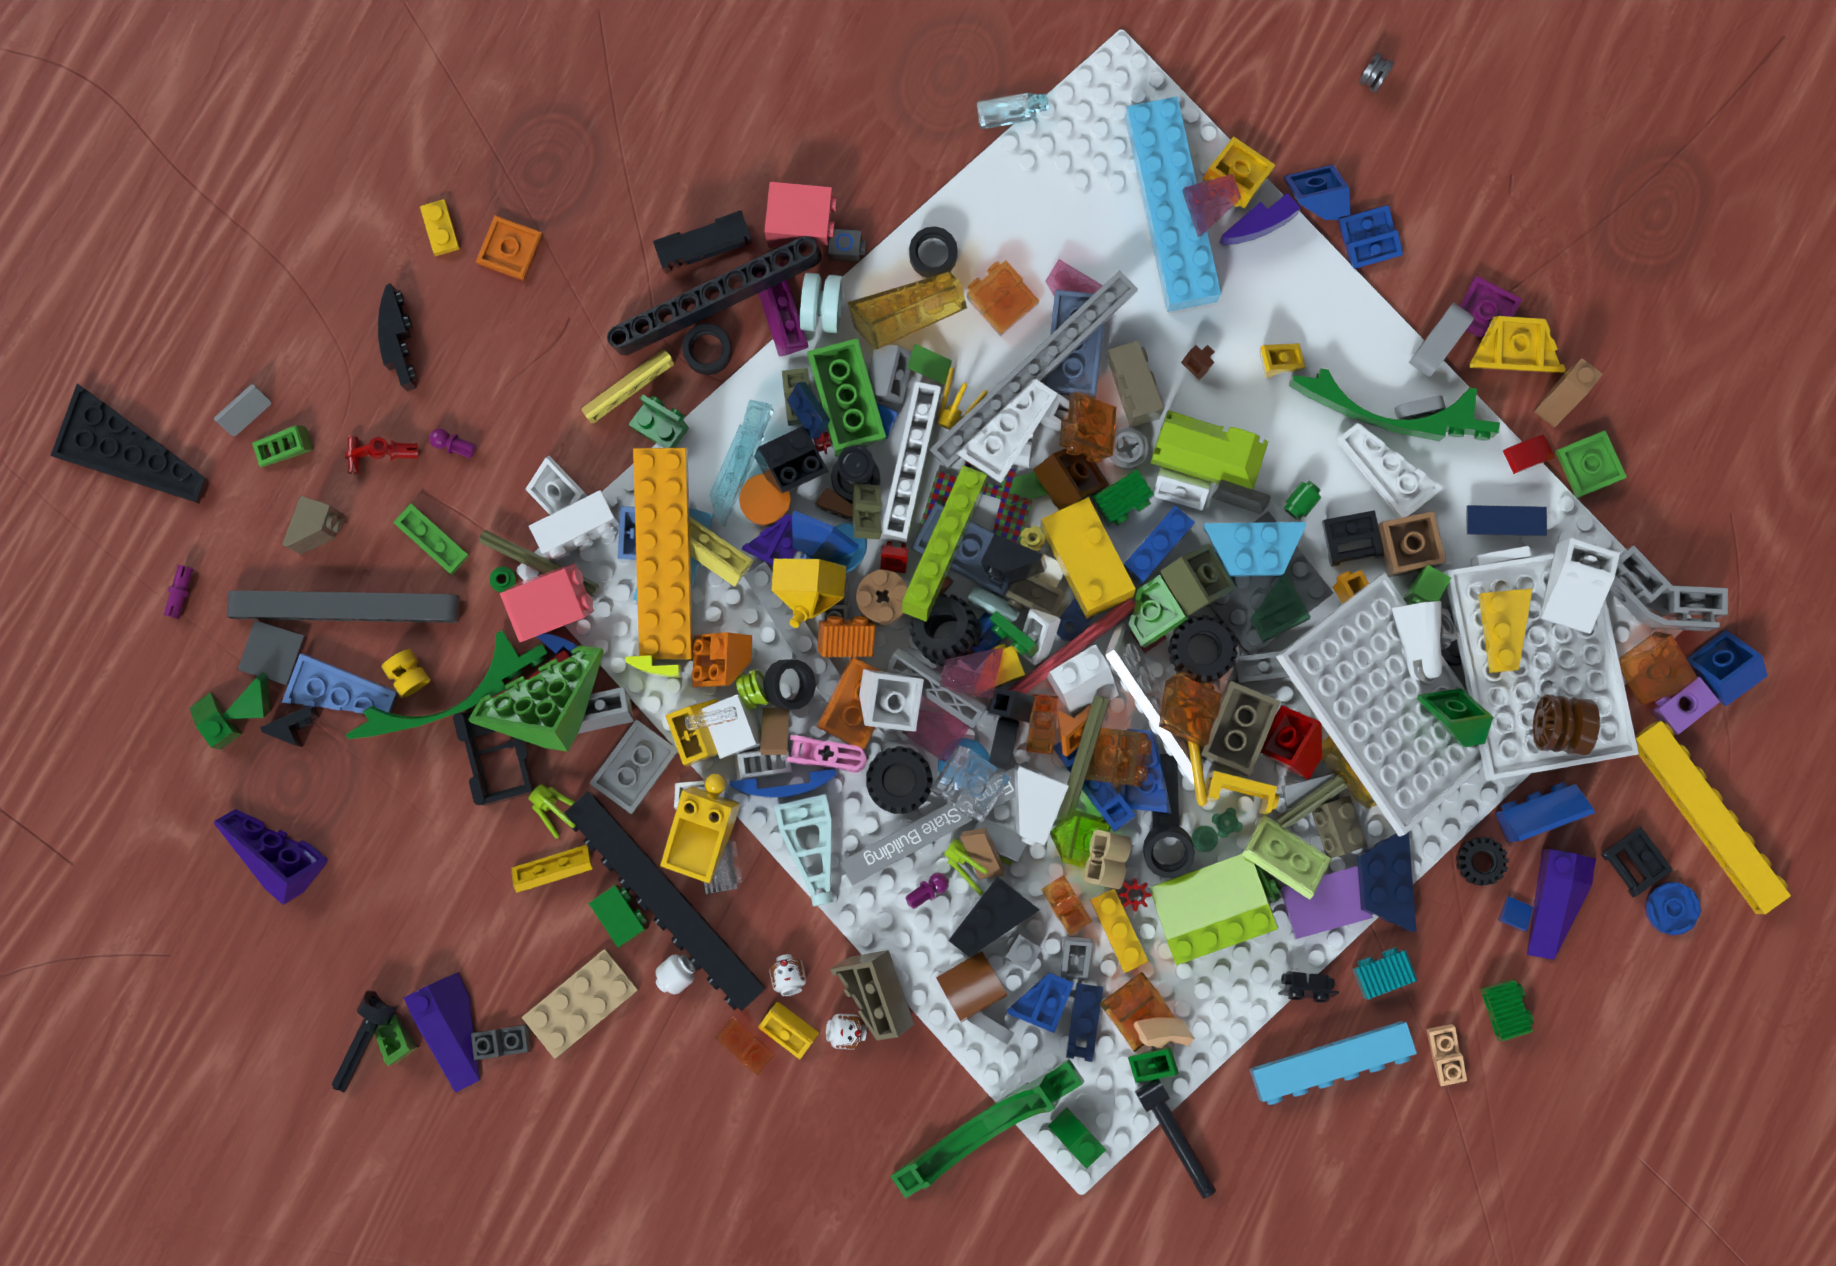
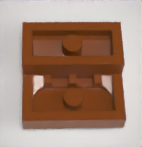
M983 951L936 977L961 1023L1008 996Z

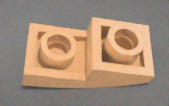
M1168 1017L1148 1018L1136 1021L1133 1024L1139 1034L1140 1041L1149 1047L1155 1046L1164 1049L1169 1042L1189 1046L1195 1039L1185 1022L1181 1019Z
M1449 1024L1426 1029L1440 1086L1467 1081L1463 1055L1459 1051L1455 1026Z

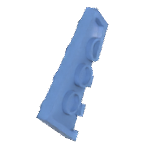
M301 653L282 702L353 711L355 713H363L365 709L373 705L391 713L398 692Z

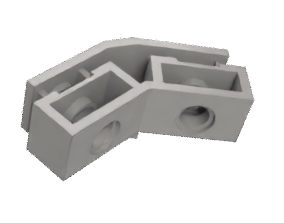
M1634 545L1620 553L1615 578L1609 591L1639 622L1654 629L1711 631L1720 628V622H1715V619L1728 615V588L1672 586ZM1687 615H1702V618H1704V619H1700V618H1688V619H1687ZM1673 616L1676 617V620H1667L1662 617Z

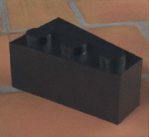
M996 877L948 941L968 957H971L1040 909L999 877Z

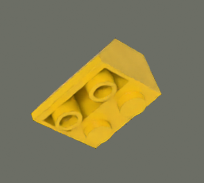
M718 699L691 705L665 715L682 763L686 767L718 755L702 712L703 708L719 702Z

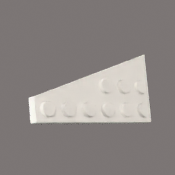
M1122 622L1115 626L1105 654L1106 662L1110 669L1116 670L1120 676V682L1126 692L1130 691L1135 698L1134 702L1139 712L1145 713L1150 720V728L1156 735H1160L1164 741L1163 745L1166 752L1170 756L1173 755L1175 757L1181 774L1184 777H1188L1193 784L1187 738H1181L1179 721L1176 716L1171 717L1165 707L1168 701L1149 666L1141 664L1140 650L1136 642L1133 644L1129 642L1125 631L1129 629L1125 622Z

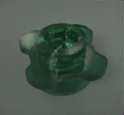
M1227 808L1224 813H1216L1212 816V823L1216 825L1218 836L1221 838H1227L1230 833L1240 832L1243 828L1242 823L1236 817V810L1234 808ZM1226 820L1230 822L1228 826L1225 825Z

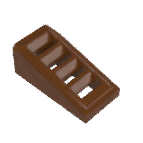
M825 488L815 502V507L853 522V505L831 489Z

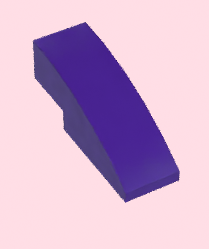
M1288 193L1269 209L1260 202L1222 234L1219 243L1222 246L1234 245L1265 236L1296 217L1301 207Z

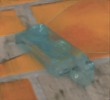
M1023 93L976 102L981 129L1030 121L1031 117L1036 116V112L1049 110L1046 94L1033 95V93Z

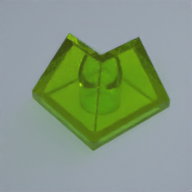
M1074 810L1050 831L1051 838L1061 857L1060 863L1085 869L1086 862L1090 857L1089 846L1094 831L1110 832L1111 827L1102 817Z

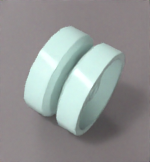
M805 273L800 308L801 330L814 331L818 326L819 315H821L823 331L838 333L844 298L842 293V276L829 275L825 280L824 291H822L820 275Z

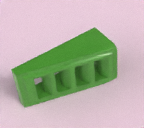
M300 425L292 426L252 443L260 467L272 465L313 450L307 428ZM286 438L288 439L291 448L289 450L285 441ZM275 442L278 443V446H279V449H280V453H279V454H278V452H277V448H276ZM265 445H268L271 454V457L269 458L266 453Z

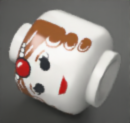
M791 954L777 957V962L772 964L769 969L773 989L781 993L782 996L800 993L807 981L803 962L800 959L792 958Z
M836 1014L832 1020L827 1022L826 1040L835 1049L854 1050L859 1047L861 1041L866 1039L867 1028L866 1025H862L858 1015Z

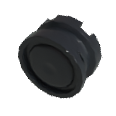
M852 445L846 447L840 453L837 466L843 480L854 485V483L864 484L871 479L875 464L873 456L867 448Z

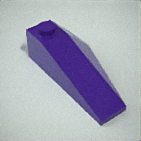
M237 809L218 818L214 822L215 826L265 890L283 905L304 893L328 862V859L311 844L303 840L300 843L287 837L288 833L281 830L275 832L265 827L264 822Z
M1542 850L1527 955L1555 959L1592 886L1596 859L1558 850Z
M459 972L404 997L417 1027L455 1093L480 1081L478 1060H474L471 1038L474 1025L471 1018L470 995Z

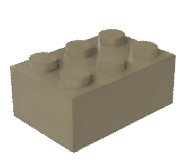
M1230 681L1226 685L1201 747V758L1245 777L1251 776L1281 701Z

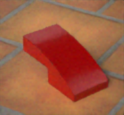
M1544 434L1502 450L1513 474L1555 458Z

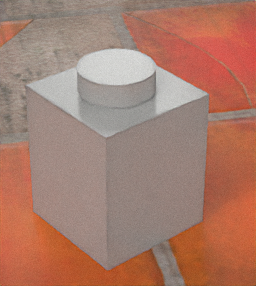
M1018 934L1004 957L1029 972L1042 948Z

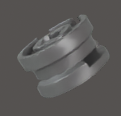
M1377 52L1358 83L1363 86H1370V90L1376 93L1395 62L1391 59H1384L1383 54Z

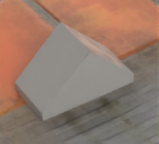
M1063 936L1062 978L1088 980L1093 939Z

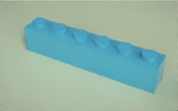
M1399 1021L1256 1066L1249 1070L1259 1100L1262 1102L1267 1101V1104L1271 1105L1283 1101L1282 1096L1291 1093L1293 1097L1304 1095L1309 1092L1308 1088L1318 1085L1319 1089L1334 1085L1333 1080L1343 1077L1344 1081L1359 1077V1072L1369 1069L1370 1073L1385 1069L1384 1064L1392 1061L1396 1065L1411 1060L1410 1056L1417 1054L1407 1022Z

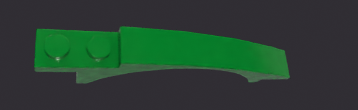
M1321 368L1320 372L1316 374V378L1293 375L1289 381V387L1309 399L1349 418L1394 433L1441 441L1446 436V432L1451 437H1464V434L1473 435L1474 439L1488 441L1499 433L1500 422L1474 419L1477 388H1468L1454 404L1437 414L1419 419L1398 420L1373 414L1355 404L1338 387L1329 369Z
M504 629L496 633L494 655L487 674L479 686L466 699L447 710L424 716L397 715L372 705L363 712L368 720L347 732L346 737L348 739L373 737L410 729L465 711L478 704L482 697L488 694L494 696L506 690L504 678L507 677L510 681L522 674L521 668L530 664L531 667H534L545 660L543 655L547 654V650L543 643H540L519 655Z
M1067 1059L1034 1081L1025 1083L989 1106L895 1171L890 1177L906 1199L920 1189L929 1187L956 1163L996 1135L1029 1117L1040 1113H1048L1055 1109L1060 1098L1084 1083V1079L1071 1060Z

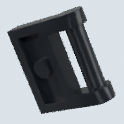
M1375 510L1322 521L1331 567L1339 566L1341 562L1373 556L1375 559L1384 557ZM1371 539L1372 546L1338 552L1337 545Z
M1641 826L1636 827L1600 853L1605 861L1608 860L1625 882L1632 898L1640 895L1673 871L1672 867ZM1621 850L1624 851L1644 878L1639 883L1617 855Z

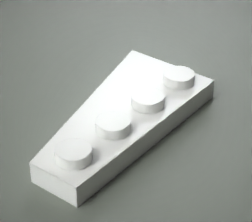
M1034 379L956 454L1001 483L1058 393L1037 379Z

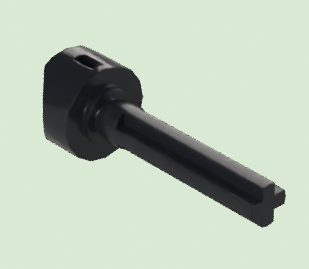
M365 991L357 1008L358 1014L364 1019L331 1084L335 1090L346 1092L378 1024L390 1025L399 1005L388 1006L385 1004L376 991Z

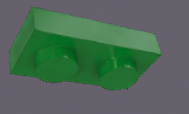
M995 611L989 618L993 625L992 631L1001 639L1007 637L1013 642L1011 646L1020 655L1023 656L1026 653L1033 658L1039 651L1037 644L998 611Z

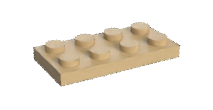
M604 949L526 1013L522 1019L553 1058L556 1059L639 989L608 950Z

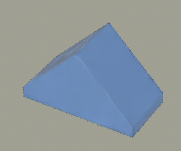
M620 506L617 559L636 560L635 507Z

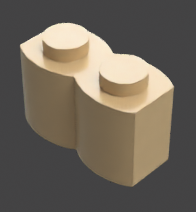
M1095 830L1090 840V857L1085 865L1084 881L1120 889L1125 879V862L1130 854L1131 838L1111 832Z

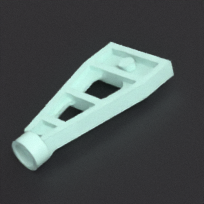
M823 794L775 805L779 831L811 894L813 907L834 902L832 891H830L832 818L827 795ZM816 825L820 830L818 846L809 850L803 849L795 836L796 830L801 827ZM821 854L823 872L820 875L812 876L807 870L804 859L806 856ZM820 888L826 891L825 893L816 894V891Z

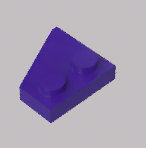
M786 514L781 517L773 526L766 528L751 542L743 545L742 551L772 566L774 559H794L798 551L793 548L792 516Z

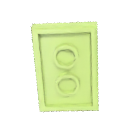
M1266 815L1261 818L1242 853V856L1309 900L1314 896L1332 860L1286 828L1283 829Z

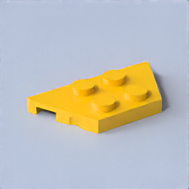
M1507 316L1493 317L1470 362V368L1565 373L1564 364L1560 365L1555 351L1558 349L1555 341L1550 336V328L1546 319Z

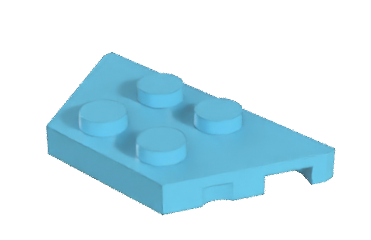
M1306 522L1204 523L1203 529L1208 534L1214 545V550L1218 557L1221 558L1223 566L1230 577L1282 576L1303 534Z

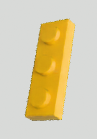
M583 845L512 867L513 887L516 893L592 870L591 851L587 845Z
M1115 889L1090 899L1123 972L1126 973L1149 962Z

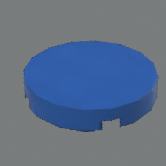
M1678 882L1662 883L1654 887L1648 894L1645 903L1646 917L1650 924L1659 932L1668 935H1679L1690 931L1696 925L1695 923L1701 913L1700 901L1695 892Z

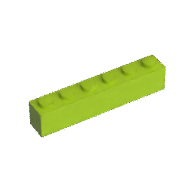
M964 465L962 466L902 600L903 613L927 622L985 491L987 474Z

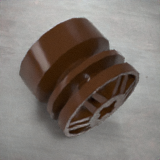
M1551 694L1542 696L1538 701L1533 717L1532 733L1536 747L1541 751H1564L1568 754L1583 756L1590 754L1594 749L1600 729L1599 709L1595 701L1575 697L1568 699L1565 696L1557 697Z

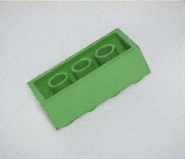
M858 338L807 351L808 362L820 405L830 419L827 430L835 457L839 456L846 447L859 445L866 448L885 439L886 435Z

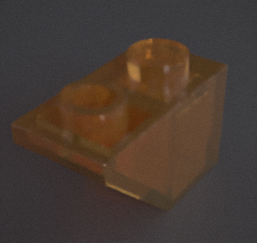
M1031 694V696L1035 697L1030 722L1028 723L1026 752L1053 754L1058 696Z

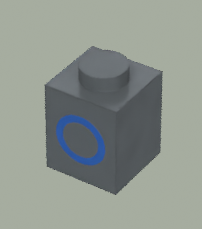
M834 229V236L829 237V261L859 263L860 255H865L866 239H862L861 231Z

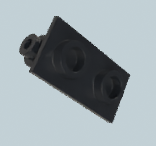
M1292 971L1282 974L1281 982L1285 984V989L1278 992V995L1288 996L1290 1000L1313 998V1002L1316 1003L1329 1002L1330 998L1339 994V991L1332 990L1335 986V980L1330 978L1329 975L1310 974L1309 983H1307L1306 973Z

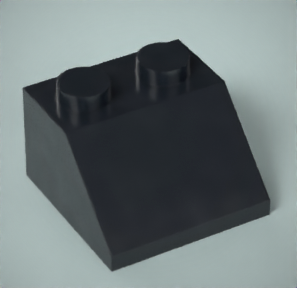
M997 534L993 535L981 561L985 573L989 575L988 579L1000 585L1003 582L1008 584L1016 583L1042 573L1047 568L1043 554Z

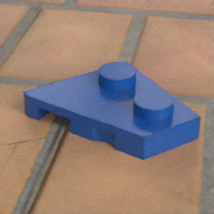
M1047 973L1007 1009L1006 1014L1055 1033L1074 982L1052 973Z

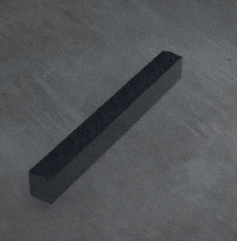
M587 791L564 812L575 824V827L572 829L575 832L580 830L586 837L583 840L584 843L593 852L597 849L603 856L601 862L609 871L615 869L621 876L618 879L621 885L627 891L632 889L639 896L636 898L638 904L645 911L650 909L656 915L653 919L663 931L667 928L673 934L672 942L681 951L685 948L690 953L691 957L689 960L698 970L703 968L709 975L706 979L716 990L722 989L727 995L724 1000L733 1010L739 1008L740 1011H743L767 989L592 792Z

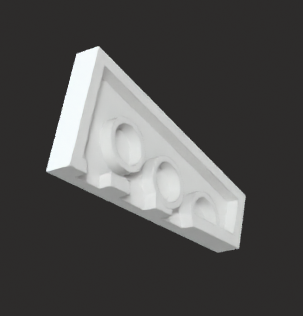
M1359 423L1355 424L1336 440L1398 518L1408 517L1444 489L1439 483H1435L1428 478L1419 468L1416 469L1404 460L1405 458L1399 453H1395L1388 448L1383 441Z

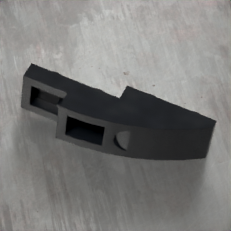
M390 283L385 286L379 308L378 340L383 365L389 371L396 369L400 385L406 391L416 389L414 380H417L418 377L413 364L409 365L407 356L410 355L409 347L406 341L402 340L411 338L409 329H412L413 326L408 313L404 314L402 305H405V299L401 290H397Z

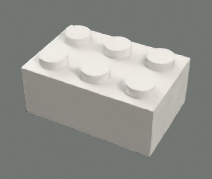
M599 490L529 525V528L542 554L550 561L561 562L570 557V552L578 548L580 551L585 550L594 544V540L600 537L606 539L617 533L616 529L619 528V521L608 499Z

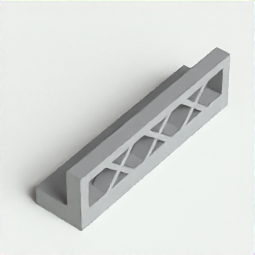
M902 648L896 650L886 668V671L889 673L924 679L922 695L971 728L976 726L988 708V705Z

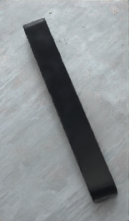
M808 236L800 237L612 327L607 334V341L620 355H630L815 267L822 259V252L813 238ZM813 248L811 254L803 255L805 250ZM783 260H790L786 266L780 267ZM760 271H766L763 277L756 278ZM737 282H743L741 287L733 289ZM714 293H719V296L715 300H710V297ZM691 304H696L692 311H687ZM673 315L670 321L664 322L666 316ZM649 325L648 331L641 334L642 328ZM626 336L624 343L618 345L619 339Z

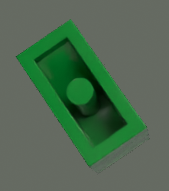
M210 692L189 708L196 728L211 748L221 750L242 735L232 719L223 717L226 711L213 693Z
M1067 1107L1047 1125L1086 1169L1106 1151L1105 1147Z

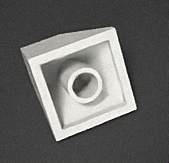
M863 669L859 697L864 725L916 732L924 679Z

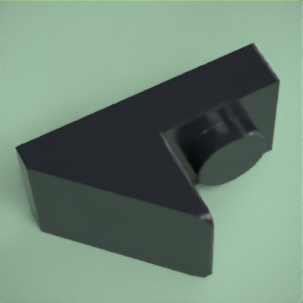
M307 706L260 727L261 732L295 746L303 747L296 728L298 727V730L308 728L314 724L313 720L320 717L316 708Z

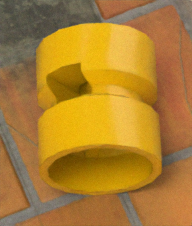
M411 649L395 654L381 666L390 680H395L393 686L401 698L416 693L430 682V678L422 667H417L419 661Z

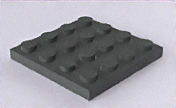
M1268 511L1253 523L1277 521ZM1296 546L1282 576L1230 577L1237 589L1211 603L1209 606L1221 622H1226L1229 625L1227 628L1230 631L1233 630L1234 638L1248 655H1254L1334 592Z

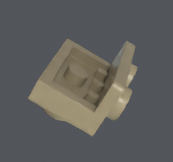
M1031 576L1011 584L1005 599L1009 600L1007 604L1016 610L1021 611L1022 608L1028 611L1035 609L1055 616L1066 593Z
M1350 796L1323 804L1312 811L1323 848L1328 857H1338L1367 847Z

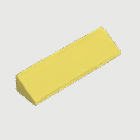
M664 349L585 405L581 411L590 423L594 424L675 364L672 357Z
M689 516L690 556L731 585L736 586L754 560Z

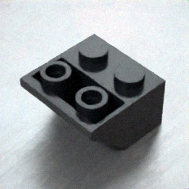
M804 426L759 446L754 455L765 478L781 494L828 473L824 461Z

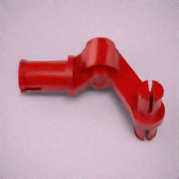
M353 436L347 437L348 451L345 452V458L348 459L349 474L353 473V464L354 474L359 473V459L367 455L374 459H382L385 455H390V461H393L394 458H418V443H394V440H390L389 445L385 439L375 437L371 439L369 444L358 448L359 437L354 436V439H352Z

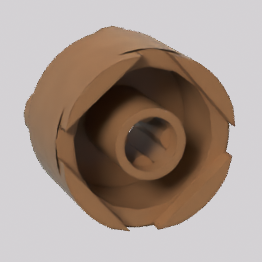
M876 570L868 574L860 582L856 593L858 608L862 616H865L877 626L897 623L905 616V613L902 612V600L908 587L905 581L892 571ZM887 593L889 601H882L881 604L878 603L877 595Z

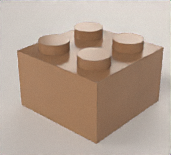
M1434 511L1384 521L1378 525L1384 551L1383 558L1389 578L1418 572L1427 565L1437 568L1446 563Z

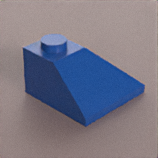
M1334 164L1284 176V181L1298 203L1324 220H1337L1342 216L1350 215L1349 187Z
M794 510L792 514L793 548L801 553V559H820L833 562L858 549L859 545L836 527Z

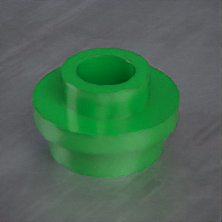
M498 567L490 574V585L495 591L501 593L515 585L516 576L510 568ZM506 575V582L499 584V576Z

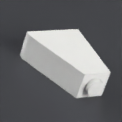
M1016 763L1014 767L1016 832L1022 836L1021 841L1035 847L1037 843L1045 845L1069 786L1065 782Z

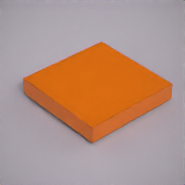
M494 215L476 263L525 281L542 240L543 233Z

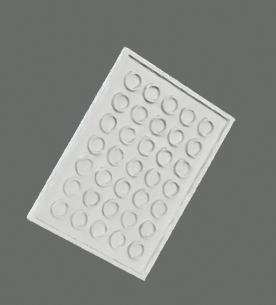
M1555 554L1453 569L1444 572V574L1451 577L1447 585V592L1454 626L1459 637L1457 641L1468 695L1493 716L1486 743L1479 745L1486 781L1639 754L1606 599L1590 634L1540 619ZM1532 588L1519 670L1489 673L1478 594ZM1551 694L1557 697L1565 696L1568 699L1575 697L1595 701L1599 709L1600 729L1597 742L1590 754L1583 756L1568 754L1564 751H1541L1536 747L1532 733L1533 717L1538 701L1542 696Z
M1383 573L1282 651L1276 658L1397 835L1402 836L1407 834L1483 767L1479 745L1463 747L1458 744L1417 700L1420 694L1460 688L1466 693L1467 691L1443 656L1442 672L1439 677L1430 679L1426 676L1423 680H1412L1391 608L1407 606L1387 574Z

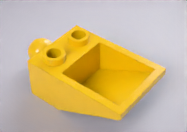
M719 774L709 775L705 780L706 791L693 786L682 791L660 866L706 883H711L733 830L741 804L719 796L726 788V781L723 776ZM712 813H718L719 818L713 817Z

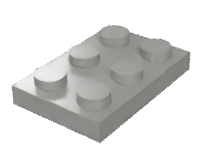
M636 719L589 784L633 815L676 757L678 750Z

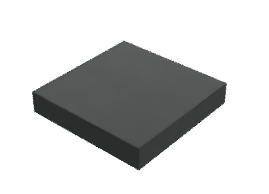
M254 620L237 670L256 676L264 672L268 680L288 686L306 636Z

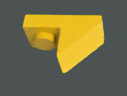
M1300 343L1263 345L1260 347V358L1266 378L1281 372H1296L1306 368Z

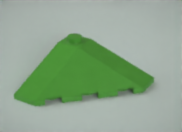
M581 645L571 650L573 655L562 662L554 659L538 668L540 673L529 680H525L522 676L505 685L507 691L497 697L492 698L490 694L482 697L468 720L473 724L544 748L568 752L580 731L604 653L603 649Z

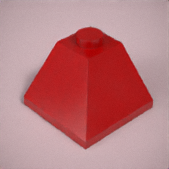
M1281 705L1274 717L1260 754L1288 771L1309 780L1322 759L1321 722Z

